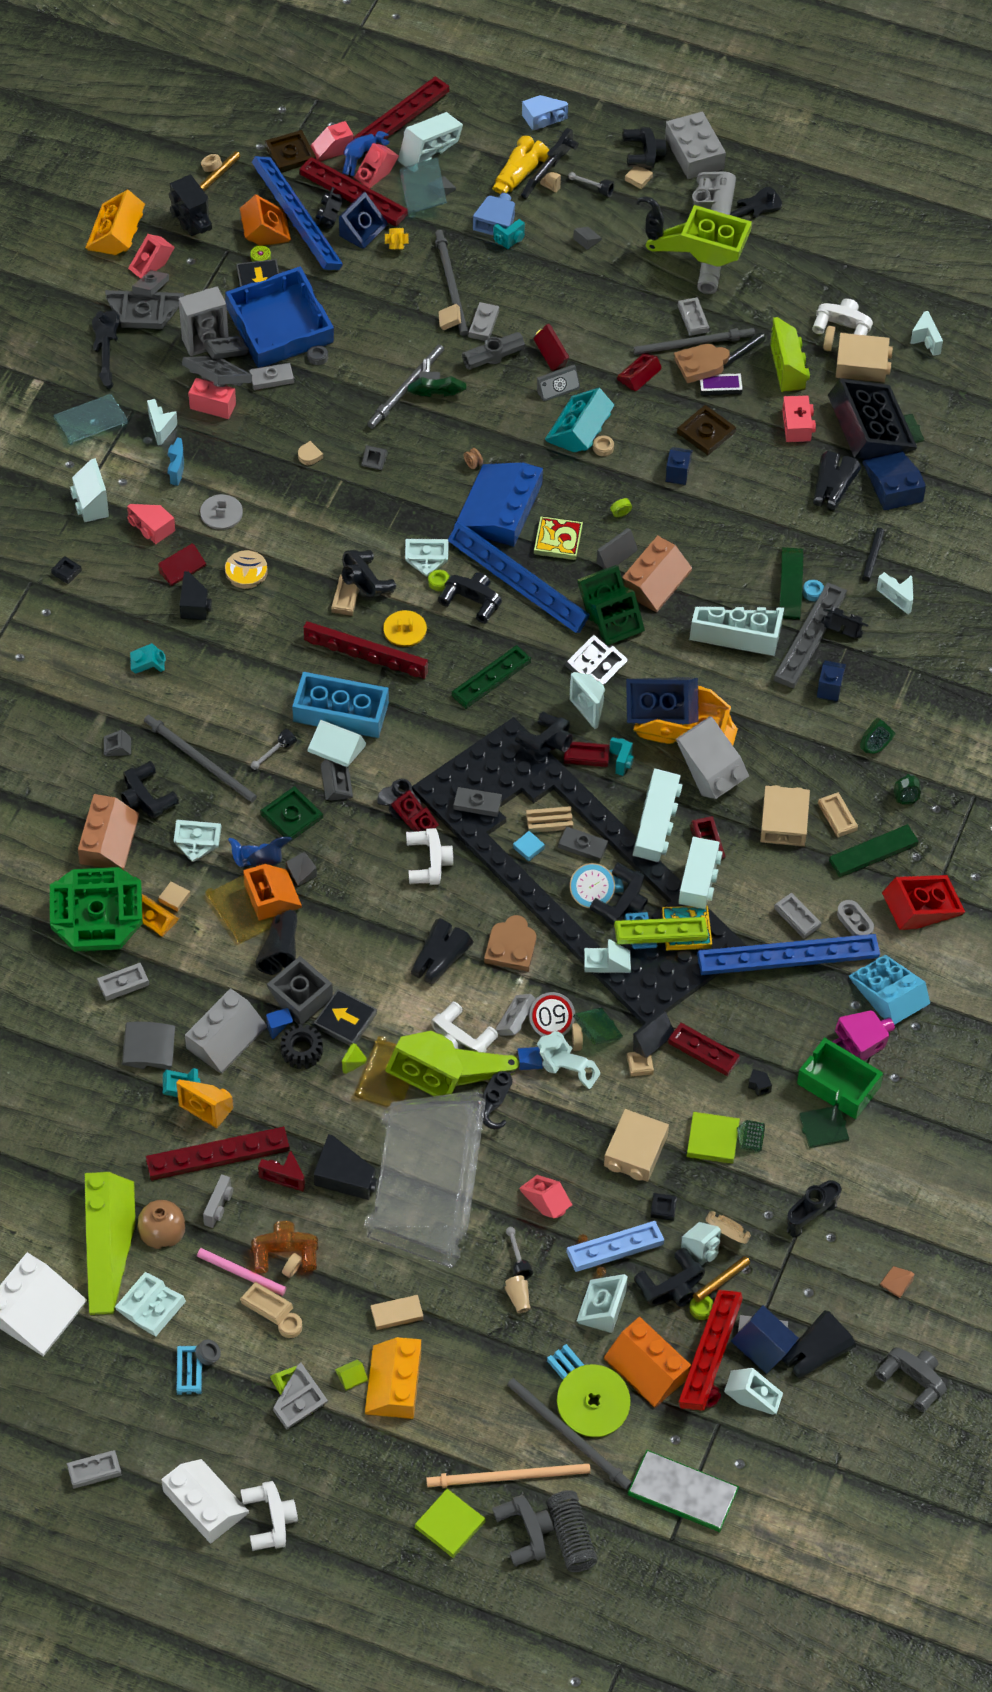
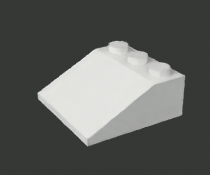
M27 1252L0 1285V1329L44 1356L84 1307L87 1299L47 1264Z

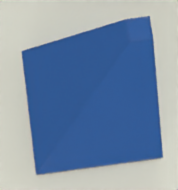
M538 1047L517 1049L519 1070L543 1069L542 1056Z

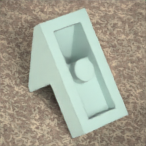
M925 311L912 331L910 343L925 342L926 348L930 349L932 355L935 356L941 354L943 340L929 312Z
M155 399L147 400L148 415L157 445H162L177 426V413L163 414L162 407H157Z
M885 572L878 577L876 590L905 613H911L913 604L912 576L899 584L895 578L890 577Z
M608 939V948H585L584 970L585 972L630 973V950Z

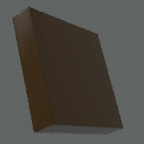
M302 130L265 140V147L281 173L302 167L310 157L316 159Z
M706 405L677 428V434L707 456L736 433V427Z

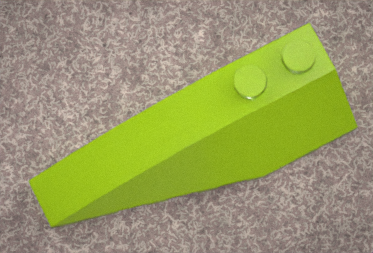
M111 1172L85 1173L89 1314H114L122 1276L126 1267L127 1255L131 1247L132 1235L136 1227L134 1181Z

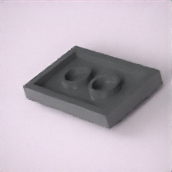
M211 356L183 357L182 366L190 369L191 373L201 375L202 379L212 381L215 386L225 387L226 384L242 386L243 383H251L252 374L222 358L212 359Z

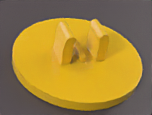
M402 610L391 614L385 620L383 630L386 639L390 643L399 647H411L424 639L427 626L422 616L416 612Z

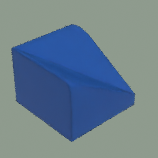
M288 1008L266 1015L267 1028L271 1038L274 1039L289 1023L293 1022Z

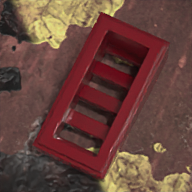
M713 816L692 820L689 825L692 836L702 838L711 835L712 838L708 840L720 842L719 851H722L721 859H725L726 856ZM708 828L709 830L700 833V829Z

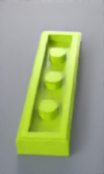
M705 917L615 921L614 924L617 944L707 941L708 939Z

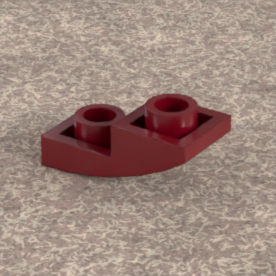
M410 790L391 803L395 811L414 832L426 831V829H433L439 826L427 807L423 808Z

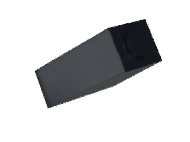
M328 1134L314 1172V1185L369 1200L371 1192H376L379 1179L376 1178L375 1168L336 1137Z

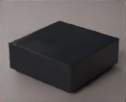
M64 556L51 569V574L69 584L82 571V568Z
M653 1193L650 1218L674 1221L677 1196Z

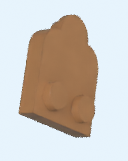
M703 344L674 353V359L687 383L722 373L724 370L723 365L728 362L730 357L728 349L723 347L716 348L712 344Z
M513 915L505 923L501 922L493 926L484 963L529 972L536 945V933L528 927L524 917Z

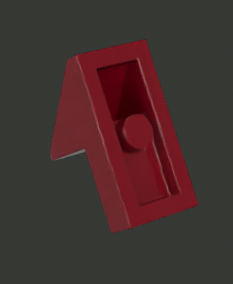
M292 1151L289 1152L284 1166L274 1160L267 1161L261 1159L258 1165L259 1178L302 1192L304 1191V1175Z

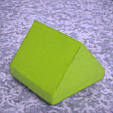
M359 1360L335 1369L346 1391L368 1381L363 1364Z

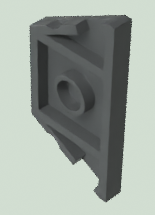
M105 290V296L111 309L120 315L119 324L121 328L163 329L179 308V298L184 297V293L155 292L151 297L134 294L132 291Z

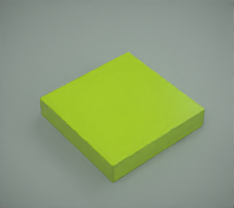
M693 1112L687 1157L733 1164L740 1118Z
M446 1489L415 1523V1529L454 1558L483 1526L485 1518L449 1489Z

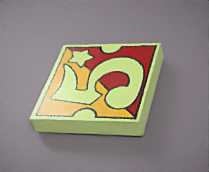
M540 517L534 554L576 560L583 522Z

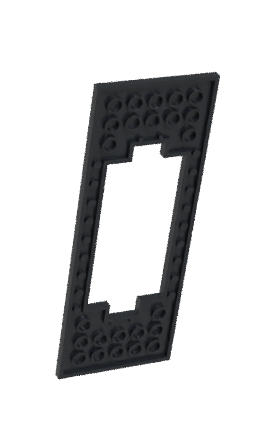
M513 717L412 786L413 792L584 965V949L601 947L489 836V834L506 823V817L500 811L498 817L454 810V801L458 787L502 794L500 807L520 793H523L534 804L555 790L603 839L608 840V844L635 870L645 874L644 879L668 902L664 907L686 906L679 904L682 881L660 860L655 862L633 856L637 837L550 752L540 755L531 751V748L515 742L516 734L520 729L528 733L530 732ZM662 908L651 915V919H663ZM708 908L712 948L666 950L665 942L657 943L656 948L634 949L632 944H619L630 950L631 972L591 973L644 1025L660 1011L669 1012L719 975H701L697 957L699 950L747 945Z

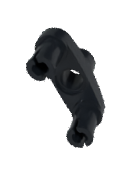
M650 127L623 129V142L640 141L644 154L639 155L628 154L627 167L654 169L655 157H665L666 155L665 139H655Z
M347 550L344 552L342 557L344 566L342 569V579L346 584H355L368 597L394 592L396 583L393 579L378 580L367 564L372 563L371 560L374 559L371 550Z
M475 573L471 579L458 575L449 576L444 590L438 597V602L442 606L448 607L454 596L460 594L480 603L482 607L476 614V619L486 624L493 612L498 610L502 599L495 591L489 588L491 582L486 575Z
M544 711L539 715L538 724L548 729L541 735L536 736L522 729L516 734L515 742L531 748V751L540 755L554 749L566 752L573 740V735L568 733L570 721L562 717H554Z
M148 761L135 769L131 768L123 772L128 790L121 793V799L124 804L132 809L139 806L149 817L154 819L162 815L163 811L178 805L179 800L173 791L163 797L153 799L141 782L145 778L156 774L154 764Z
M619 862L615 865L612 875L628 883V887L616 906L612 907L595 897L589 909L604 917L606 922L612 925L615 924V921H621L628 912L642 913L648 902V898L639 894L645 874L638 870L633 871Z
M828 1180L819 1186L812 1185L808 1187L805 1195L788 1211V1234L791 1232L790 1236L792 1237L800 1236L802 1234V1227L816 1218L826 1209H835L842 1191L840 1184L836 1181ZM815 1198L818 1199L819 1202H813L810 1199Z
M681 1248L674 1254V1258L684 1271L660 1285H655L645 1271L639 1272L634 1277L635 1283L644 1293V1298L650 1306H658L674 1300L678 1307H683L693 1299L695 1292L692 1288L703 1278L705 1269L699 1262H695L686 1248Z

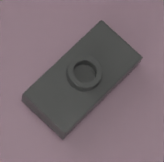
M150 270L132 286V293L151 297L169 281V274Z
M239 336L205 340L203 344L212 359L247 355L249 351Z
M458 787L454 801V810L498 817L502 794Z
M566 827L558 843V848L597 862L601 861L608 846V840L570 827Z

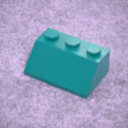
M600 387L573 395L545 440L571 452L588 450L592 446L595 436L602 430L601 426L610 417V412L614 407L613 402Z

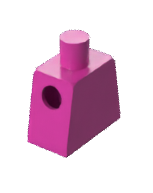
M866 1011L840 1017L835 1032L839 1038H842V1043L846 1049L864 1061L885 1048L889 1032L894 1031L895 1026L891 1018L880 1021L874 1011Z

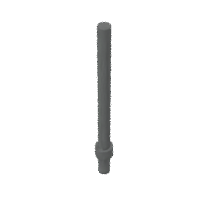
M738 328L730 329L729 332L636 346L633 347L634 355L726 340L731 342L739 341L740 338L755 336L754 328L738 330Z
M437 345L426 357V370L427 360L430 359L431 365L444 351L442 345ZM423 362L386 403L380 405L375 410V415L367 422L368 427L373 429L380 420H384L390 414V409L408 391V385L419 379V371H423Z

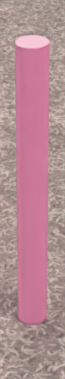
M200 1248L197 1253V1257L248 1281L256 1282L281 1296L286 1291L285 1286L205 1249Z

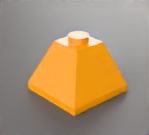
M180 1079L176 1083L179 1106L215 1128L220 1126L233 1109V1097L225 1089H219L214 1085Z

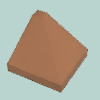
M893 1266L880 1283V1286L900 1298L913 1282L915 1274Z

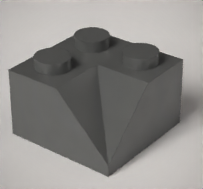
M301 956L267 983L268 989L281 1009L288 1008L292 1019L297 1024H303L329 1002L333 996L332 983Z

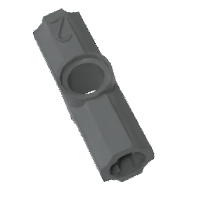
M516 332L502 338L490 337L486 339L484 345L462 353L464 365L467 369H473L486 363L498 364L504 356L525 349L523 336L520 332Z

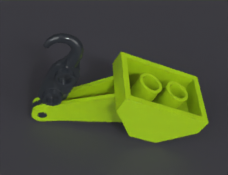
M644 196L640 197L636 203L640 205L641 202H646L652 207L646 216L647 249L653 252H690L698 261L717 267L739 260L752 229L751 221L694 205L687 222L664 230V217L656 200Z
M426 1031L400 1037L385 1071L446 1103L451 1097L455 1086L491 1079L482 1095L480 1118L485 1126L495 1130L504 1127L506 1120H502L501 1123H493L489 1119V1115L493 1110L501 1106L513 1082L511 1075L515 1074L519 1066V1060L512 1055L455 1049L453 1042L444 1035L433 1031Z

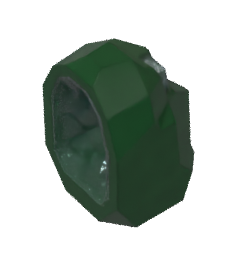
M876 718L864 732L860 748L865 753H878L888 745L896 733L884 721Z
M907 774L895 783L894 794L897 803L913 804L920 799V781L916 776Z

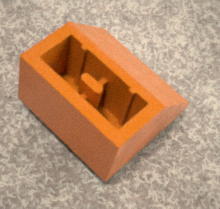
M263 864L243 870L244 886L259 921L282 914L288 910L302 908L287 869Z

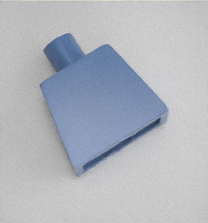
M501 193L499 198L487 196L473 215V230L493 235L494 225L498 224L504 229L512 225L515 217V203L511 201V196L507 193Z

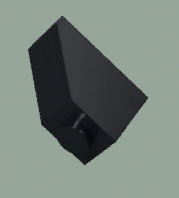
M184 571L179 605L181 619L206 620L207 612L212 610V599H208V590L189 571Z

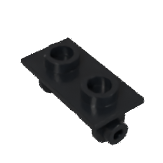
M334 187L331 188L329 193H324L320 201L323 206L318 209L315 216L318 219L316 225L319 226L321 223L327 229L335 225L337 213L343 202L341 195L333 194Z
M839 608L823 609L824 612L828 613L827 616H823L821 621L824 627L839 632L841 625H844L842 634L854 639L862 637V626H869L863 623V618L851 614L848 617L843 615L844 611Z

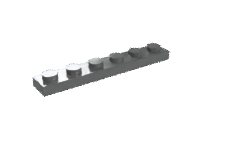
M827 582L777 670L774 681L794 689L828 629L821 623L823 616L828 614L823 609L839 608L846 597L847 590Z

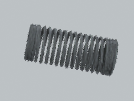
M566 1490L550 1496L546 1504L553 1521L561 1552L563 1553L566 1569L570 1572H580L593 1567L598 1559L588 1534V1527L583 1518L584 1515L578 1502L577 1493L572 1490ZM572 1511H576L575 1513H572V1514H568V1515L559 1517V1516H561V1515H563V1514H567V1513H570V1512H572ZM574 1515H578V1516H576V1517L569 1518V1519H567V1520L561 1521V1520L564 1519V1518H568V1517H572V1516H574ZM575 1519H579V1520H577V1521H575V1522H571V1523H568V1524H564V1523H566V1522H570V1521H573V1520H575ZM576 1523H580V1524H578V1525H576V1526H572V1527H570V1528L563 1529V1528H565V1527H567V1526H571V1525H574V1524H576ZM578 1527H581L580 1529L573 1530V1531H571V1532L565 1533V1532L568 1531V1530H572V1529H576V1528H578ZM579 1531H583V1532H581V1533H579V1534H575V1535L566 1537V1536H568V1535H570V1534H574V1533H577V1532H579ZM584 1535V1536H582V1537H580V1538H576V1539H574V1540L568 1541V1540L571 1539V1538H575V1537ZM585 1539V1540L582 1541V1542H578V1543L569 1545V1544H571V1543H573V1542H576V1541H580V1540ZM581 1544H585V1545H583V1546L570 1549V1548H572V1547H574V1546H578V1545H581ZM582 1548H587V1549H584V1550H581V1551L572 1553L573 1551H576V1550H579V1549H582ZM586 1560H589V1561H587V1562H585V1563H582V1564H579V1565H572L573 1563H580V1562H584V1561H586Z

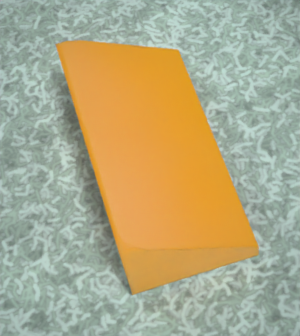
M142 894L143 924L163 937L177 923L179 918Z

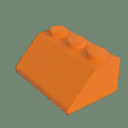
M640 1316L621 1332L604 1356V1360L654 1408L687 1380L691 1364Z

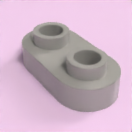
M845 900L839 904L837 916L852 936L873 934L874 924L857 902Z

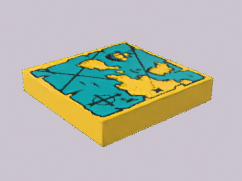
M706 905V909L691 906L662 907L663 919L705 917L708 931L707 941L665 942L666 950L712 948L708 905Z

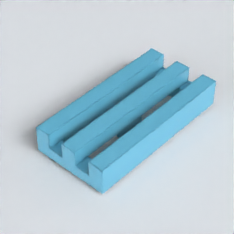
M567 1344L561 1350L558 1349L553 1356L547 1357V1362L562 1379L568 1374L559 1365L558 1359L569 1372L575 1369L564 1355L570 1359L576 1368L584 1365Z
M177 1346V1395H182V1392L202 1394V1363L198 1359L196 1386H192V1352H195L196 1346ZM183 1352H187V1386H182Z

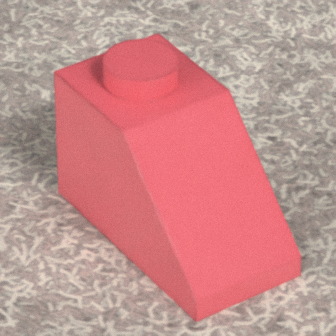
M346 121L328 126L310 145L316 160L321 162L345 154L343 152L347 144L353 140V133Z
M147 234L128 269L141 279L150 270L157 271L163 267L175 247L161 236Z
M536 1175L519 1188L542 1215L558 1218L564 1215L566 1209L572 1206L559 1181Z

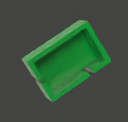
M824 1037L813 1051V1055H810L800 1068L797 1084L832 1106L839 1104L838 1109L856 1120L880 1089L884 1073Z

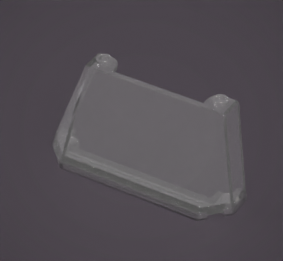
M477 1090L392 1102L387 1110H383L381 1123L384 1124L386 1137L375 1207L371 1214H367L364 1227L368 1228V1238L442 1264L448 1268H453L461 1252V1248L457 1246L462 1241V1237L466 1236L469 1224L486 1103L485 1099L482 1098V1091Z

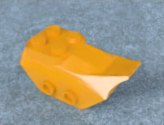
M698 686L699 722L676 724L656 719L647 723H635L633 731L643 739L671 744L676 741V738L711 716L730 743L734 745L738 728L730 716L731 706L711 689Z

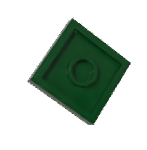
M295 786L260 810V815L283 837H291L292 840L323 819V813Z

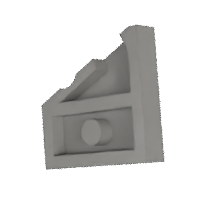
M299 1363L273 1407V1411L287 1430L327 1404L328 1400L303 1364Z

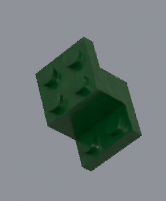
M614 565L577 580L585 610L590 614L588 620L598 624L603 643L606 646L645 631L635 592L624 586L619 566Z

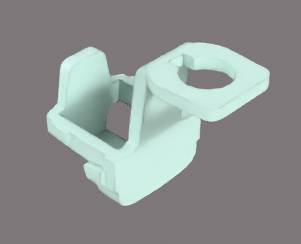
M557 1031L540 1038L537 1046L544 1059L542 1065L546 1071L556 1073L561 1067L578 1072L579 1080L586 1088L590 1089L600 1075V1071L592 1060L570 1054L573 1048L569 1046L564 1036ZM585 1068L592 1069V1077L589 1080L586 1079Z

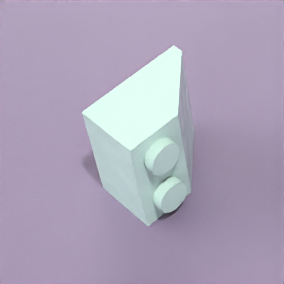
M94 458L72 477L73 486L70 487L72 498H77L75 503L77 514H82L84 522L109 517L105 485L96 458Z

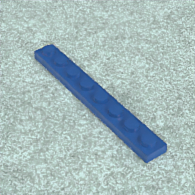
M255 156L252 164L293 223V226L298 230L302 239L319 261L320 266L326 270H340L343 263L271 157Z
M457 522L448 538L451 544L575 633L581 632L590 614L463 523Z
M876 934L699 950L697 953L701 975L876 959L880 956Z

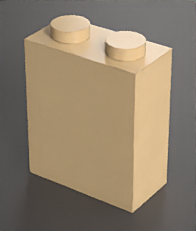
M840 333L835 378L885 383L886 374L890 375L891 362H887L888 359L892 358L893 347L889 346L890 338Z
M777 785L765 786L760 842L805 847L810 790L798 787L786 788Z
M625 1109L606 1151L604 1166L613 1172H622L630 1175L635 1180L648 1182L668 1137L669 1124Z

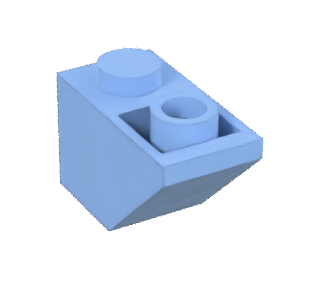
M539 95L522 101V116L532 131L568 119V103Z

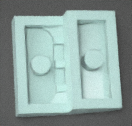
M145 1272L115 1308L134 1324L156 1337L186 1300L183 1295L166 1287L162 1280Z

